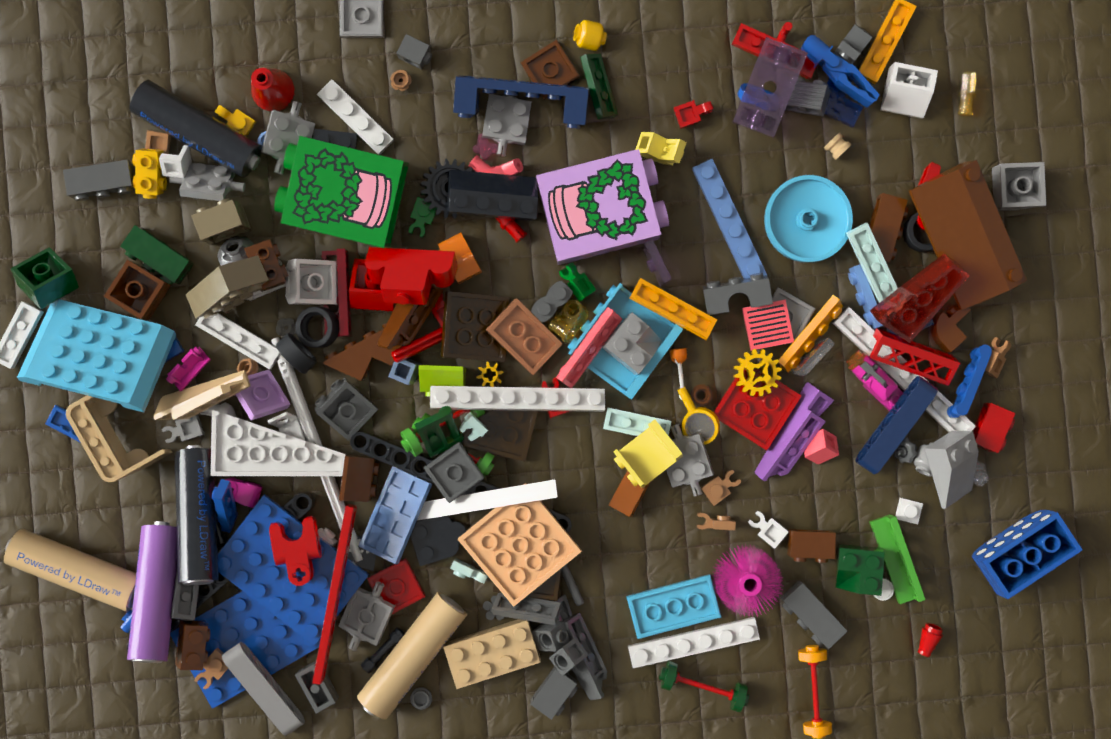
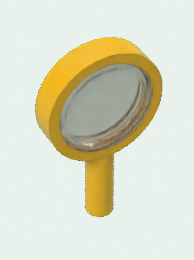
M685 386L678 389L677 391L688 410L682 421L683 434L691 436L701 433L704 445L712 442L720 429L718 417L710 409L704 407L696 408Z

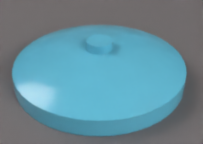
M815 175L798 176L783 183L770 197L764 215L767 236L776 250L791 260L803 263L822 261L838 252L848 239L846 233L852 229L853 223L851 205L845 193L832 181Z

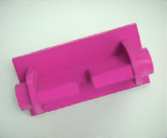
M200 347L191 348L181 360L183 365L177 364L171 372H168L166 380L171 384L174 383L182 391L211 359Z

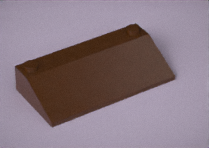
M977 160L962 162L909 190L959 310L1000 295L1027 281Z

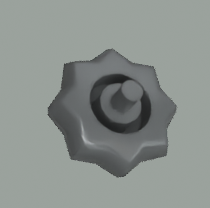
M909 438L903 439L894 451V457L899 459L902 464L906 462L912 463L917 455L916 444L912 443Z

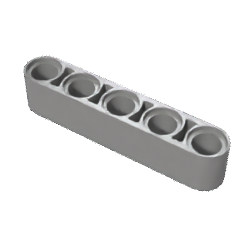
M240 642L222 654L225 665L284 736L289 735L305 723L302 713L245 643Z

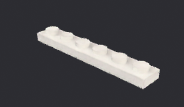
M754 617L628 645L632 667L637 668L760 640L756 620Z

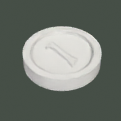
M883 578L882 596H873L882 601L891 598L894 593L892 583Z

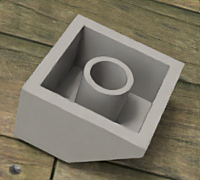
M1044 162L1004 163L992 168L993 200L998 211L1046 206Z
M632 312L627 315L602 348L634 375L640 374L654 356L662 340L650 326Z

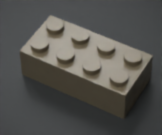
M257 255L218 266L186 294V297L196 319L203 316L205 319L216 316L219 311L228 313L235 310L236 306L245 302V299L252 297L254 292L261 290L262 285L269 279Z

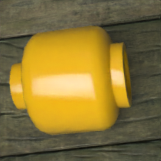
M583 20L580 24L576 25L573 40L576 41L579 48L596 51L601 45L605 44L607 33L604 32L601 23Z

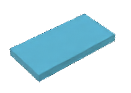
M710 574L626 596L637 639L721 617Z

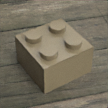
M229 198L217 202V206L209 208V206L202 207L196 210V214L191 215L200 240L210 245L252 230L243 206Z

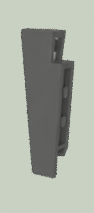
M562 595L558 597V601H554L561 603V611L557 621L565 623L570 641L577 638L589 655L573 667L572 671L590 700L602 699L604 697V693L601 690L602 681L607 678V669L581 614L576 613L572 615L567 597Z

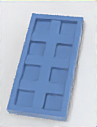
M392 466L359 543V547L394 564H399L432 483Z

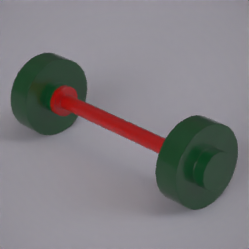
M668 661L666 666L661 668L659 680H661L662 689L670 691L673 683L682 682L727 696L728 700L731 701L730 709L739 713L748 704L749 693H747L748 686L746 684L738 682L734 690L726 691L679 676L680 673L677 672L678 664Z

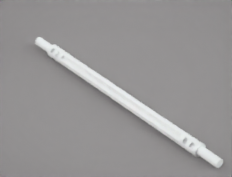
M279 337L271 340L274 347L280 341ZM279 353L277 364L306 440L322 446L293 366ZM320 476L341 530L345 504L344 501L339 500L340 491L334 476ZM353 528L350 549L354 561L358 562L363 560L355 541L357 537Z

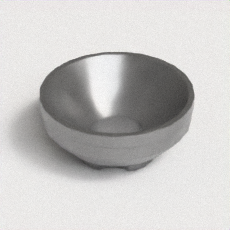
M234 237L226 240L218 251L220 265L248 258L244 248L255 244L246 237ZM231 245H239L235 251H228Z

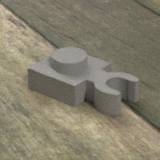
M198 414L190 419L176 420L177 427L166 426L162 429V432L168 430L172 432V437L166 439V443L176 441L179 436L181 441H186L204 435Z

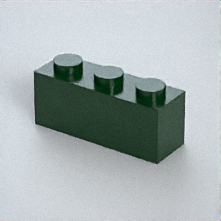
M134 225L120 246L126 250L124 253L126 256L135 261L138 258L144 262L142 265L144 268L152 273L156 270L162 274L160 278L170 285L172 283L180 285L195 264L137 225Z

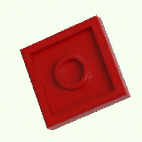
M407 558L400 560L399 564H393L367 578L372 590L376 582H381V584L385 585L380 597L395 605L392 614L426 597Z

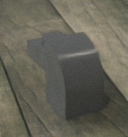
M855 24L833 54L853 64L873 36Z

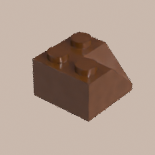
M127 259L104 297L139 319L149 321L171 285Z

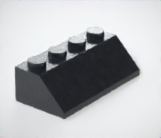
M449 170L446 214L534 221L537 219L538 191L536 177Z

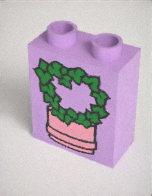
M639 149L536 175L558 265L658 240L661 236L660 228L669 226L668 214L663 200L653 203L649 186L658 184L653 159L642 161Z

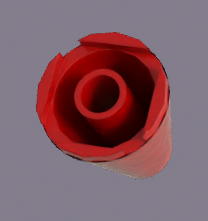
M258 68L251 76V94L253 100L260 108L272 112V110L281 111L288 106L294 97V84L291 78L282 70Z

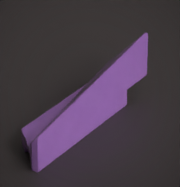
M809 382L804 385L800 392L801 398L755 470V474L763 481H767L768 477L776 474L780 476L788 474L825 423V420L819 416L834 400Z

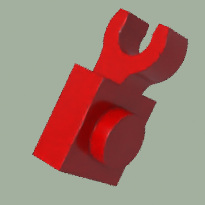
M693 100L674 107L673 110L680 129L700 123V115L713 112L711 101L696 106Z

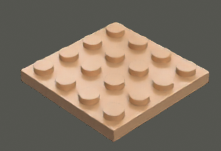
M541 500L496 507L458 537V541L513 607L582 552L580 547Z

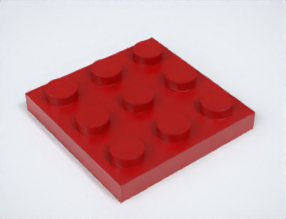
M744 369L743 375L746 380L748 376L747 371ZM753 369L755 372L754 378L762 376L760 374L761 369ZM735 378L715 408L714 413L720 422L767 451L798 403L801 395L775 380L778 387L771 386L770 394L764 390L763 396H759L757 391L754 396H750V390L742 392L744 386H737L736 383L740 380ZM759 381L753 387L759 388L766 384Z

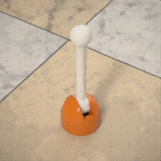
M670 349V358L678 365L680 388L684 387L682 363L687 359V349Z

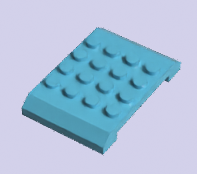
M58 299L50 304L17 378L22 382L38 386L44 384L119 403L124 408L145 412L176 333L161 324Z

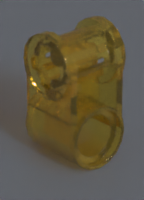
M570 300L551 321L548 330L560 336L564 343H569L587 321L589 312L579 301ZM579 309L578 314L573 316L574 311Z

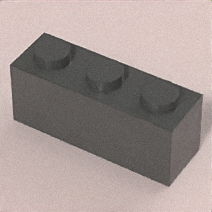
M129 160L63 170L67 196L74 198L75 201L89 200V196L95 195L98 198L109 197L110 193L114 192L129 194L131 190L135 189L133 187L135 166Z
M798 580L780 597L784 602L781 606L790 615L793 612L799 618L796 622L805 631L809 628L814 634L811 638L820 647L824 645L829 649L847 632L801 581Z

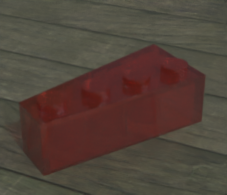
M943 254L873 307L870 312L880 324L910 343L970 275L960 264L946 254Z

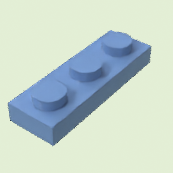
M861 264L849 268L848 278L850 283L855 285L857 302L860 306H863L865 314H863L864 321L872 329L885 325Z

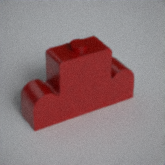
M369 247L365 260L369 279L374 284H380L384 302L403 305L427 304L431 285L435 284V286L440 288L452 285L458 267L455 251Z

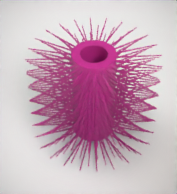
M745 544L742 552L739 549L738 552L735 550L737 558L733 554L738 566L736 567L725 556L727 561L724 560L721 568L718 567L716 573L719 574L716 576L722 577L714 579L718 580L715 581L716 585L721 584L719 586L721 599L723 597L724 602L726 601L727 605L732 604L729 606H733L734 609L741 606L742 611L744 608L745 612L746 602L750 617V613L753 615V610L757 612L756 607L758 611L760 610L758 603L763 609L757 595L759 594L769 604L767 599L771 601L774 593L777 594L778 592H775V590L779 589L776 587L779 585L774 584L781 582H778L780 581L778 570L777 574H774L776 572L774 569L776 564L774 566L773 561L771 562L770 558H768L769 556L766 554L759 558L757 552L754 554L753 549L752 551L749 549L751 555L749 557ZM767 564H769L768 566H770L769 568H771V569H770V570H767V569H765L764 567H765ZM727 590H729L728 594H730L729 596H731L729 599L728 597H726V593H724Z

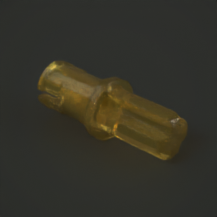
M968 71L963 73L962 88L958 94L960 96L958 115L972 116L973 100L976 96V93H974L975 72Z

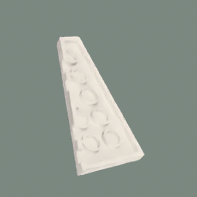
M212 410L211 476H342L346 456L344 453Z

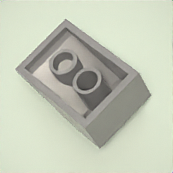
M951 431L925 448L941 507L946 509L972 491L979 452L973 431Z

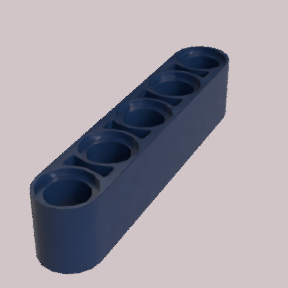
M920 376L914 378L860 450L855 460L856 463L872 474H877L933 401L938 392L937 387Z

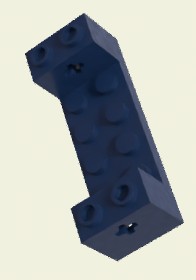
M463 75L456 76L453 113H458V117L471 118L479 112L480 88H482L483 93H497V90H504L505 95L517 96L518 92H526V97L539 98L540 94H548V99L561 100L562 96H566L563 123H568V128L580 129L581 125H585L589 87Z

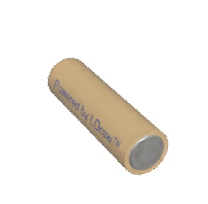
M25 529L18 530L8 541L4 555V563L6 565L126 612L130 611L133 607L136 581L135 572Z
M441 592L436 593L357 695L358 700L363 705V709L368 714L381 719L389 717L467 616V613L459 604Z

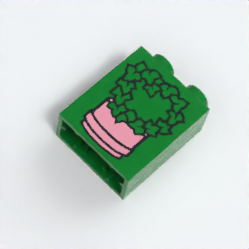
M299 136L298 144L289 143L284 156V169L292 170L288 187H279L275 198L274 210L275 212L283 213L281 218L282 224L381 248L391 247L409 163Z

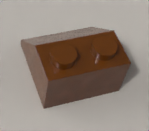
M354 454L345 456L339 496L340 501L369 502L372 500V497L376 496L377 484H374V478L378 476L380 463H377V459Z

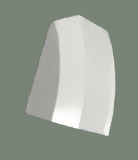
M288 260L286 270L289 277H286L285 295L288 304L338 305L337 261Z

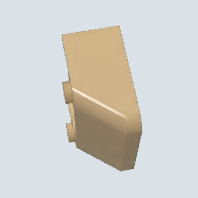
M87 395L68 406L66 418L102 480L116 482L145 469L173 453L171 449H162L151 456L143 449H134L127 453L106 417L115 411L117 403Z

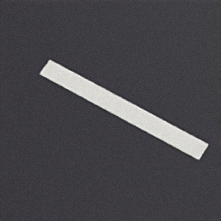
M555 480L461 495L451 503H448L445 498L426 501L417 520L556 498Z

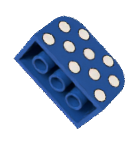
M1039 510L1022 518L974 551L972 558L995 593L1009 599L1081 552L1082 548L1058 512Z

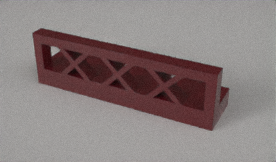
M344 248L337 249V251H322V260H327V256H337L339 310L334 314H336L340 325L338 337L352 336L348 250ZM324 305V308L330 309L329 305ZM324 317V326H325V335H326V332H327L328 327H327V321H326V319H325V317Z

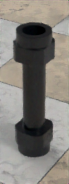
M397 627L389 635L390 638L371 657L368 656L360 664L361 667L370 674L378 666L377 663L395 644H398L405 633Z

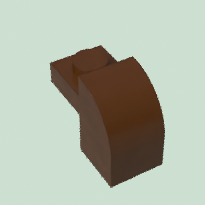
M955 304L947 310L946 313L948 315L940 312L934 316L930 327L931 335L935 343L945 353L952 352L967 338L956 324L971 311L969 307L959 310L958 305Z

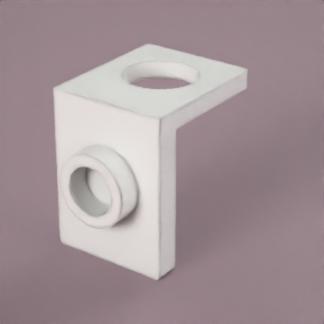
M285 412L268 420V423L278 427L281 433L305 440L297 416Z

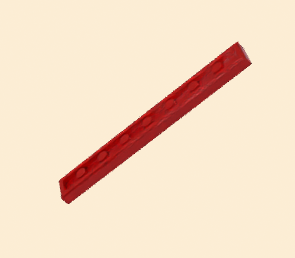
M348 504L345 506L313 684L320 685L325 680L356 516V505Z

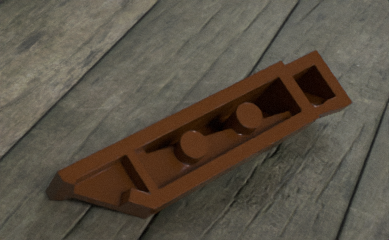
M432 284L428 301L425 305H403L397 303L377 345L382 348L392 349L394 346L411 344L443 293V290Z

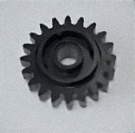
M445 159L444 166H442L437 161L436 169L430 166L428 168L430 174L424 173L423 178L427 181L421 182L420 186L426 189L422 190L420 195L427 196L423 200L424 204L431 203L429 211L434 208L437 209L435 216L443 212L444 219H447L449 215L446 214L448 193L445 191V186L449 182V170L472 171V167L467 170L464 169L465 162L457 166V160L454 159L452 165H450L449 161ZM451 214L452 218L456 219L457 214Z

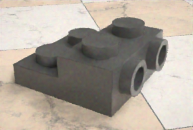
M344 377L342 380L337 379L331 385L330 389L332 391L327 396L322 395L315 402L317 406L315 411L316 414L349 441L352 435L372 417L378 408Z

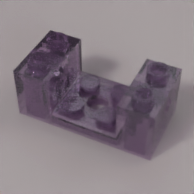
M766 37L732 123L774 138L808 53ZM768 81L776 84V91L773 94H767L763 89L764 84Z

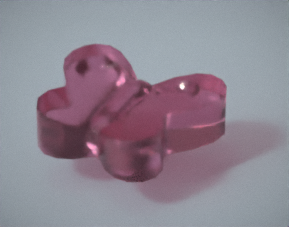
M481 133L478 135L477 145L473 146V152L481 154V158L486 161L489 159V155L497 153L498 145L489 143L487 138H482Z

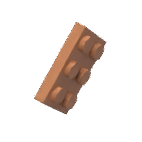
M516 298L486 329L532 375L562 345Z

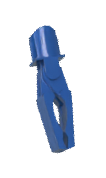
M810 35L803 43L801 51L815 64L814 68L819 64L838 89L864 107L868 108L878 99L879 93L853 64L833 54L830 51L833 46L829 47L817 36ZM847 78L852 80L857 85V87L852 85Z

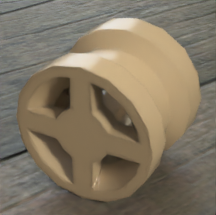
M839 132L824 149L830 151L833 154L832 157L836 160L852 144L849 141H845Z

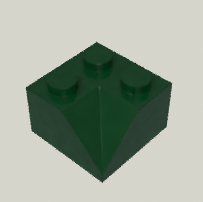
M50 247L10 268L18 287L40 309L79 288L72 268Z
M838 544L835 588L858 594L882 596L885 556L883 548Z

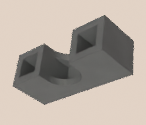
M763 273L752 274L750 278L743 280L741 277H733L728 279L729 282L726 283L711 281L707 283V286H703L708 315L729 312L728 301L735 293L746 294L749 297L751 308L773 304L769 278L767 275L763 276Z

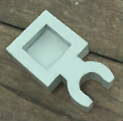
M457 558L454 559L450 568L454 570L453 574L464 579L466 576L472 577L483 584L488 576L484 571L478 570Z

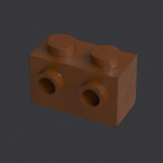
M269 239L244 248L248 258L259 256L269 279L262 285L261 292L287 283L285 278L289 277L285 265H280L277 257L281 256L277 244L272 245Z
M788 529L787 555L797 562H806L807 558H815V562L827 563L828 559H835L836 533L831 530Z
M180 620L175 665L180 670H203V664L207 663L208 652L205 650L206 642L210 640V628L203 621Z

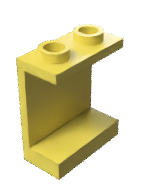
M656 420L649 423L648 429L618 451L616 449L614 451L617 456L614 458V461L621 469L625 467L630 474L627 477L635 487L639 484L641 488H644L683 457L682 452Z

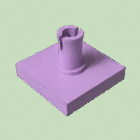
M270 370L248 375L251 387L235 394L250 420L288 409L290 406L288 399Z

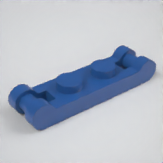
M982 345L971 350L970 357L972 360L964 370L965 378L956 390L957 397L954 405L947 409V415L950 418H958L968 413L992 354L990 346Z

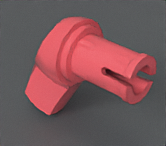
M476 155L468 165L476 172L516 175L523 171V164L519 158L491 167Z

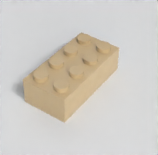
M517 619L446 642L443 648L456 689L540 663L541 657L531 632L530 622Z

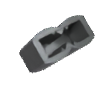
M563 281L556 282L550 287L547 295L540 298L533 305L531 313L542 324L548 322L554 317L557 308L567 304L573 291Z

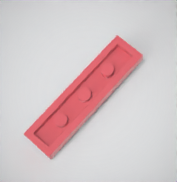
M607 307L599 316L593 328L587 332L579 347L574 350L568 362L560 369L556 378L569 388H573L623 319L615 311Z

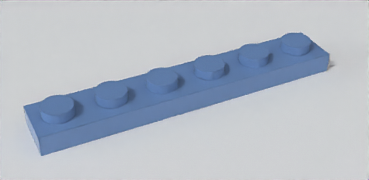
M713 159L693 167L692 171L743 279H748L750 275L756 273H763V276L767 275Z

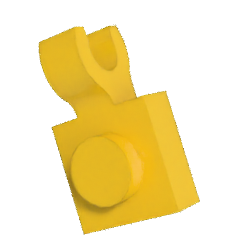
M219 105L215 110L217 115L228 121L226 125L245 136H248L256 123L255 120L238 109L232 114Z

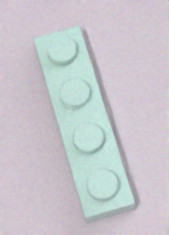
M864 223L846 233L881 310L886 311L903 302V298L869 224Z

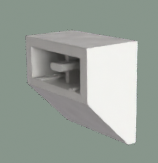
M894 62L888 68L880 110L923 119L934 93L938 70Z

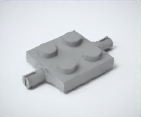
M488 95L482 138L493 139L499 143L498 156L501 155V150L502 157L506 156L507 144L525 145L531 101L518 99L514 95Z
M296 101L292 102L290 113L272 110L261 153L270 155L277 160L274 173L283 175L284 156L288 144H298L299 136L312 138L315 123L303 120L298 116L302 104Z
M191 163L184 178L170 177V183L181 184L179 191L180 196L221 201L225 199L231 190L242 192L245 190V183L233 182L235 173L224 166Z
M679 424L670 426L674 435L672 441L682 452L683 457L666 470L671 486L676 487L690 484L694 496L701 495L703 493L699 481L714 475L701 433L683 436Z
M381 582L375 583L372 592L359 587L349 600L338 627L348 631L353 636L348 647L353 651H357L360 641H367L375 646L380 643L395 608V605L380 597L385 586Z

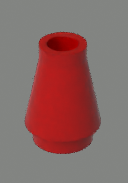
M926 623L925 627H922L918 649L919 654L926 657L931 656L933 650L943 637V629L932 623Z

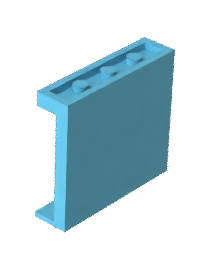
M619 283L617 287L613 285L607 292L606 296L609 298L605 304L600 302L593 312L596 314L592 321L587 320L580 330L583 334L580 338L574 337L568 345L570 349L568 354L572 356L574 350L579 347L587 332L593 328L599 316L607 307L615 311L623 320L628 314L633 312L650 326L662 340L654 356L640 374L634 375L603 348H601L587 367L632 400L683 329L629 299L632 293Z

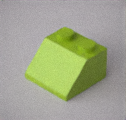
M419 365L420 392H425V396H430L431 386H465L466 367Z

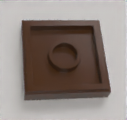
M557 40L520 62L532 82L568 85L580 77ZM540 94L543 100L548 98V94Z

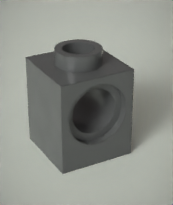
M407 34L396 53L400 60L421 70L424 65L427 66L432 58L431 49L428 44Z
M557 621L556 625L542 623L531 631L538 651L557 652L570 642L565 623Z
M574 638L549 659L563 676L589 655L577 638Z

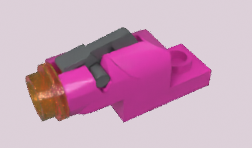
M859 350L856 351L846 362L849 365V369L864 384L863 387L890 411L903 392L868 355L861 353Z

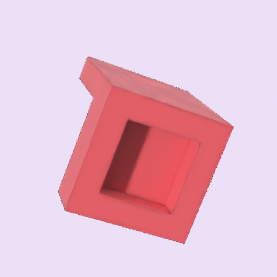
M825 429L819 430L805 449V458L816 464H821L838 456L837 437Z

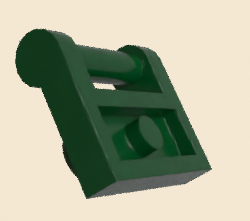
M443 406L438 413L414 424L430 458L464 440L462 432L458 430L452 417L453 411L450 406ZM443 422L446 423L450 432V436L445 438L439 425Z

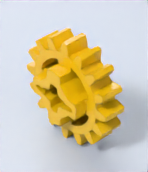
M753 349L752 355L745 352V359H737L740 366H734V369L738 370V374L733 375V377L740 380L736 383L737 386H744L742 392L750 390V396H754L757 391L759 396H763L764 390L770 394L771 386L778 387L775 380L782 378L777 375V372L781 371L782 368H776L779 360L772 361V353L766 356L764 349L759 354H757L756 349ZM753 358L762 359L758 364L750 362ZM769 365H770V367H771V372H772V373H771V376L768 375V369H767V368H768ZM760 368V374H762V376L754 378L755 372L753 371V369ZM744 369L747 371L748 376L746 380L743 375ZM759 381L766 384L759 388L753 387Z

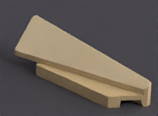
M246 371L233 373L163 396L154 413V419L170 420L173 418V420L192 418L251 387Z

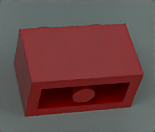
M984 403L976 421V427L973 429L977 447L999 454V451H1002L1006 445L1005 437L1007 432L1014 426L1015 419L1013 418L1015 413L992 403Z

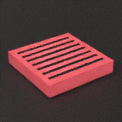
M786 299L775 301L770 305L742 308L750 351L794 342Z

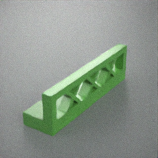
M889 514L869 521L878 547L883 548L885 551L884 564L898 603L903 604L914 599L918 602L924 601L925 597L897 517Z

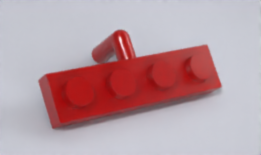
M786 22L783 25L777 39L741 23L731 44L808 80L811 79L816 67L814 68L815 64L800 49L785 43L787 35L792 29V23Z

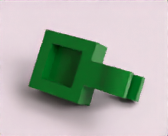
M572 262L566 265V268L559 271L563 279L570 281L567 285L579 302L596 291V288L585 273L580 275Z

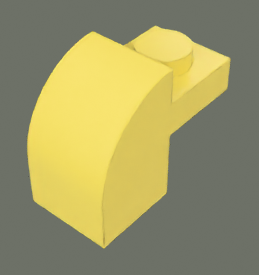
M641 132L635 150L639 149L640 155L647 159L652 158L653 161L673 166L674 163H680L687 142L681 139H666L654 132Z

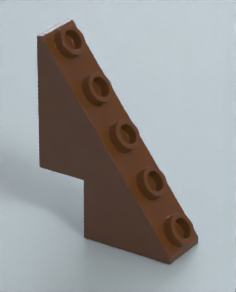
M385 323L382 325V330L377 333L373 330L363 336L364 340L359 343L353 341L345 345V350L339 354L335 351L327 355L324 364L360 381H365L374 358L393 366L394 360L391 353L403 345L394 346L392 349L382 348L377 345L387 324Z

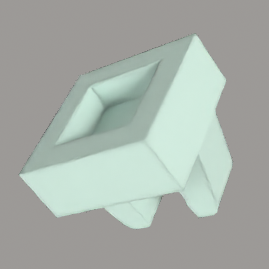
M471 412L464 417V421L460 426L462 433L466 429L473 428L472 433L468 436L470 441L480 436L482 437L488 431L486 426Z

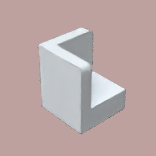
M188 145L183 146L179 155L161 154L159 162L163 176L185 177L192 163Z

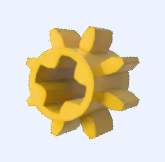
M486 362V368H478L482 371V374L477 376V378L484 380L482 383L483 387L487 383L494 387L495 381L502 382L498 377L504 372L496 370L498 367L497 363L490 367V363ZM488 369L496 372V376H493L492 381L484 377V374L488 373Z

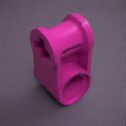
M232 477L225 479L230 481L231 488L234 489L232 492L235 502L244 506L255 507L263 486Z

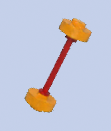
M807 645L806 648L798 650L799 661L808 662V665H811L814 718H812V721L803 723L804 734L819 739L832 734V723L820 718L816 665L819 662L827 660V649L819 648L818 645Z

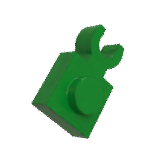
M417 197L411 214V218L416 221L409 227V233L413 234L415 228H420L421 233L419 237L424 238L426 234L424 226L425 224L432 225L437 209L434 208L429 211L431 203L424 204V199Z

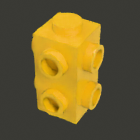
M145 148L135 150L133 155V165L135 166L133 187L135 188V194H143V198L155 199L157 195L163 194L164 190H166L167 180L162 175L159 158L164 153V150Z

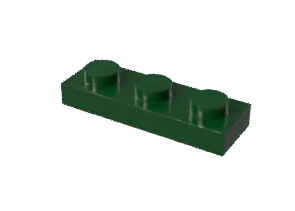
M601 54L583 55L580 59L597 119H610L618 116Z

